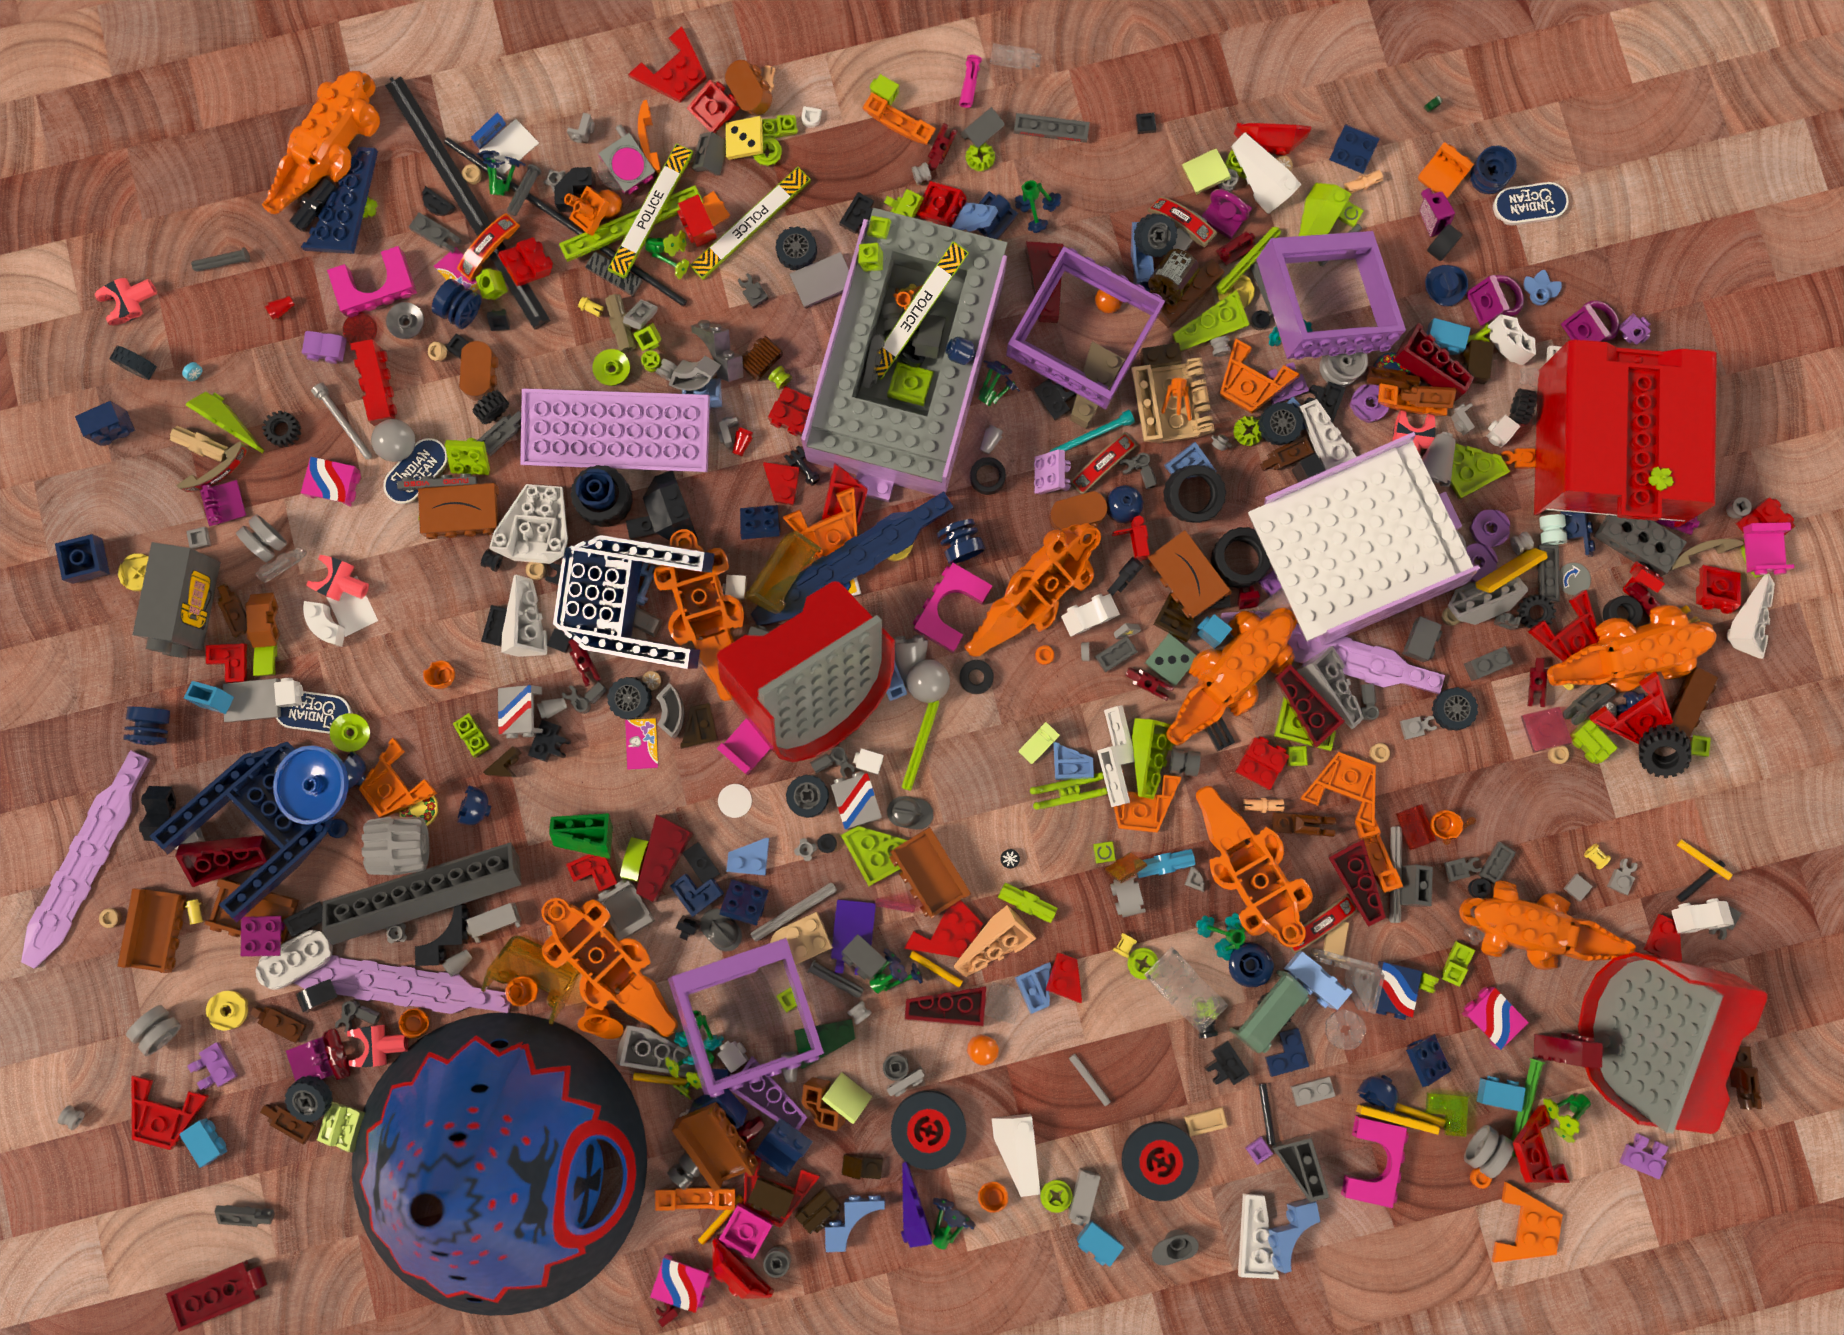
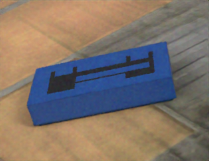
M497 112L471 136L472 141L479 149L506 125L502 116Z

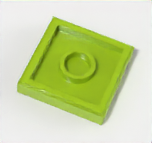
M897 362L887 397L924 407L934 371L919 367L914 368L908 364Z

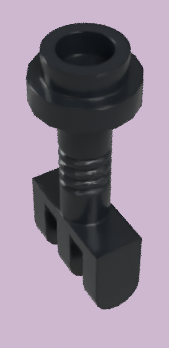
M798 445L796 449L800 454L797 455L792 450L790 453L793 459H790L787 454L784 458L790 466L794 467L797 464L806 475L805 482L813 486L820 481L819 474L816 471L812 472L803 461L806 458L805 452Z

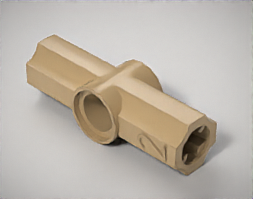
M179 426L173 428L170 433V440L172 442L182 445L198 455L208 456L218 462L228 459L224 452L229 448L212 441L211 438L203 434L193 433Z

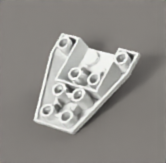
M526 484L495 529L489 547L490 550L514 561L551 564L563 557L568 541L563 488Z

